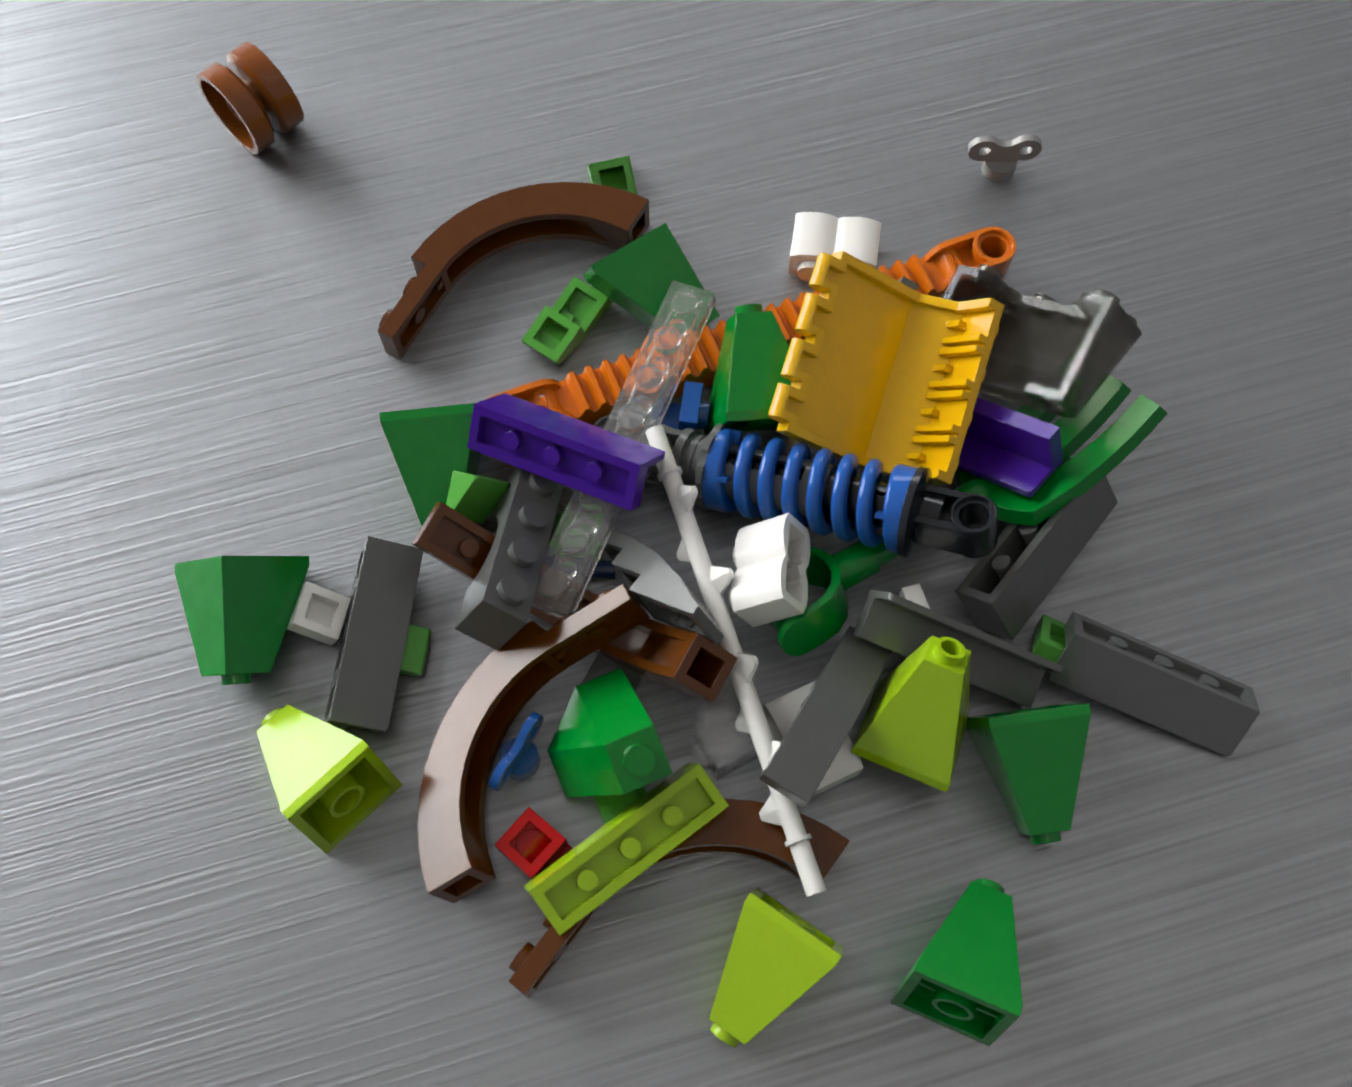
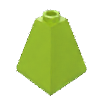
M932 635L877 684L851 753L947 793L967 728L971 651L966 649L960 641L951 637L938 638Z
M288 704L284 708L271 711L263 719L261 728L256 731L281 813L325 854H328L402 786V783L363 739Z
M760 888L751 891L744 901L709 1017L714 1022L710 1027L711 1032L731 1047L736 1048L740 1042L745 1045L832 970L841 959L844 946Z

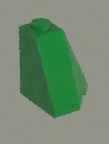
M666 223L590 265L583 274L587 283L667 341L671 337H675L678 341L682 340L686 332L689 331L697 335L703 326L708 325L720 316Z
M216 556L175 564V576L201 676L221 675V685L252 683V673L271 672L309 568V556Z
M617 668L574 686L567 703V708L547 749L565 797L624 795L673 774L654 724L622 668Z

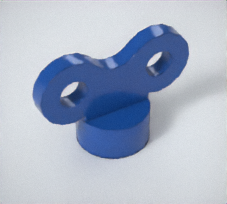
M532 712L522 725L517 737L508 740L502 746L499 753V763L489 780L490 788L500 791L509 778L525 780L536 773L540 765V755L532 741L542 725V715Z

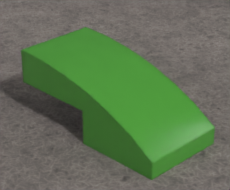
M574 276L554 306L550 308L545 305L521 341L534 351L559 365L587 337L606 313L612 302L603 293Z

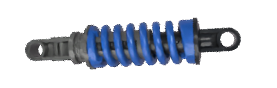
M620 415L604 416L594 424V426L649 445L645 433L646 430L653 426L662 425L676 464L682 469L681 478L683 484L697 487L696 503L698 507L706 511L717 510L731 513L738 510L743 517L754 519L762 516L764 520L790 513L806 528L809 526L814 534L826 536L834 532L839 540L850 542L858 537L864 546L871 548L879 546L884 541L885 550L896 553L899 557L905 559L911 558L917 545L960 554L968 558H981L991 553L997 544V508L994 502L984 495L933 486L932 472L928 467L920 466L916 468L902 464L895 465L888 484L882 483L883 463L879 459L873 458L869 460L863 470L862 477L859 478V460L854 454H845L837 466L834 465V453L830 449H820L814 460H811L810 448L805 443H797L788 455L786 442L781 438H773L764 449L763 439L758 433H749L741 443L742 431L720 423L714 426L709 435H702L699 430L692 428L679 430L665 424L647 423ZM656 464L648 468L645 482L663 485V482L658 480L657 474L659 471ZM970 524L982 525V527L976 529L967 528L965 526Z

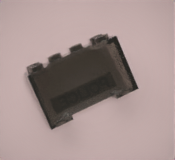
M959 264L943 296L944 299L962 302L993 298L1005 305L999 323V331L994 339L986 366L985 378L981 383L979 393L1062 417L1075 418L1142 335L1141 330L1137 326V320L1125 312L1119 304L1120 299L1116 295L1106 290L1094 289L1092 293H1082L1078 301L1072 302L1071 306L1060 304L1053 298L1040 293H1035L1033 297L1021 295L1002 280L1003 274L999 270L991 266L980 264L978 268Z

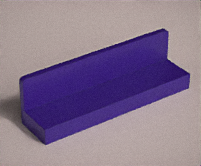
M500 394L474 403L467 448L630 511L641 504L648 468L664 460L665 451L509 394Z
M977 397L972 413V421L968 427L960 453L958 469L1024 496L1032 497L1063 462L1060 427Z

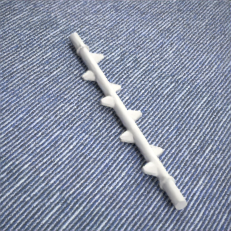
M662 425L653 426L647 429L645 433L650 446L665 451L664 460L656 463L659 471L657 477L659 481L663 482L682 537L676 553L679 561L691 563L705 606L724 635L721 642L716 645L738 658L729 674L741 707L735 721V727L737 731L751 735L762 770L764 771L781 742L773 739L752 680L759 664L758 659L755 655L743 653L723 597V593L734 574L731 568L712 566L692 509L698 495V489L696 486L683 484L681 478L682 469L676 464L664 427ZM768 785L771 795L759 812L761 820L783 827L787 839L784 844L790 848L806 897L827 891L809 841L812 839L811 834L806 833L797 804Z

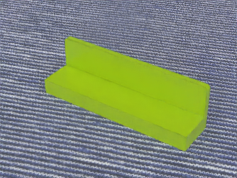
M687 763L527 882L523 887L532 896L560 936L720 814L729 805L699 763Z

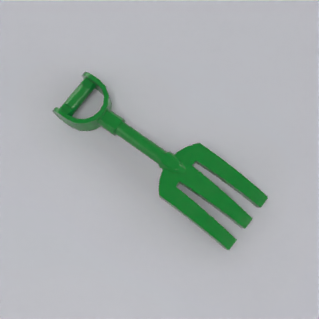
M1073 352L1050 378L1053 381L1052 388L1044 394H1034L1015 411L1050 423L1073 400L1098 369L1089 361ZM1106 373L1076 405L1053 424L1060 427L1063 453L1062 463L1072 456L1107 421L1129 395L1131 390L1123 382ZM1046 382L1038 391H1044L1049 386V382ZM1063 382L1073 385L1061 401L1057 400L1061 395L1053 391V387L1057 383ZM1061 385L1058 387V390L1064 391L1066 389V386ZM1141 394L1097 439L1056 469L1032 497L1024 496L958 468L956 470L958 486L954 490L970 494H980L991 499L997 508L998 520L1020 525L1036 526L1056 513L1074 497H1080L1102 480L1139 446L1168 413L1160 405ZM858 540L832 555L820 548L810 547V561L806 569L808 584L823 587L826 589V592L817 601L806 607L803 614L770 623L778 632L777 643L781 649L790 656H800L824 644L837 634L848 617L849 602L846 590L879 573L880 567L898 558V554L885 550L884 541L879 546L871 548L864 546Z

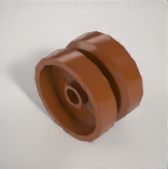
M246 41L226 54L227 67L214 63L196 75V80L203 97L223 126L246 150L253 154H259L275 142L274 129L281 133L289 132L304 121V113L294 91L278 68L258 47Z

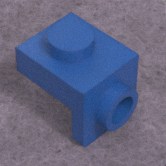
M685 381L681 404L659 401L656 405L654 423L665 424L679 430L686 428L707 430L710 402L702 401L703 383Z

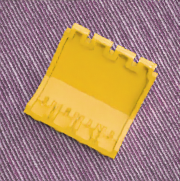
M844 251L832 253V255L819 253L809 282V287L819 292V295L806 293L795 327V332L806 338L805 340L799 338L791 339L780 374L781 377L791 381V385L777 384L767 416L779 422L777 432L805 443L816 450L828 448L834 453V458L841 460L847 453L854 454L859 460L860 469H864L869 460L873 458L879 459L883 463V475L887 476L891 475L892 469L898 464L916 468L923 466L931 469L933 485H951L954 473L959 465L960 453L968 427L972 421V413L981 383L985 378L986 366L994 339L999 331V323L1005 305L993 298L957 302L921 294Z

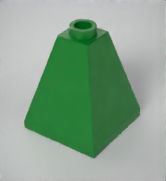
M761 304L735 307V314L727 320L709 400L710 410L707 430L704 429L705 435H709L718 423L728 425V427L742 432L777 430L779 422L769 418L767 415L777 384L791 385V381L780 376L789 345L773 312L763 311Z
M474 403L379 413L381 426L421 526H423L436 502L446 504L453 470L475 475L477 473L481 453L467 448Z
M1089 703L1056 704L968 717L966 730L1019 833L1030 836L1031 844H1047L1061 841L1060 832L1071 830L1091 717Z
M984 878L972 880L894 992L891 1004L987 1046L996 1041L1020 1017L1023 1007L1012 896L1005 894L1004 888L995 881Z

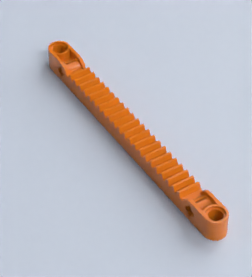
M985 227L942 242L932 248L922 258H918L914 254L904 264L899 259L896 260L891 268L887 269L885 265H882L878 270L895 280L905 276L919 285L916 291L921 294L956 300L1001 283L1016 252V242L1014 237L1003 228ZM805 292L801 293L796 301L792 302L788 297L784 299L780 306L775 307L771 303L764 310L773 312L789 346L792 338L803 340L806 338L795 332L796 323L806 295ZM725 320L719 321L714 329H710L708 325L703 326L697 335H694L691 331L686 332L683 339L679 341L675 337H671L664 346H661L658 342L653 343L647 352H644L641 348L636 349L634 355L629 358L625 354H621L617 361L612 364L608 360H604L597 369H594L591 365L586 366L580 375L571 371L565 380L559 382L554 379L536 380L492 395L489 398L500 394H509L594 425L600 418L607 415L624 416L655 405L659 401H667L683 395L685 381L703 383V388L713 385L726 322Z

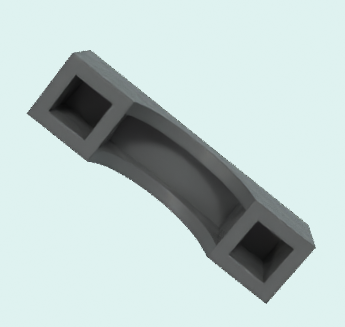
M518 467L504 480L509 482L508 487L490 513L488 520L498 525L496 536L483 566L465 593L455 626L456 630L497 651L527 624L564 486Z

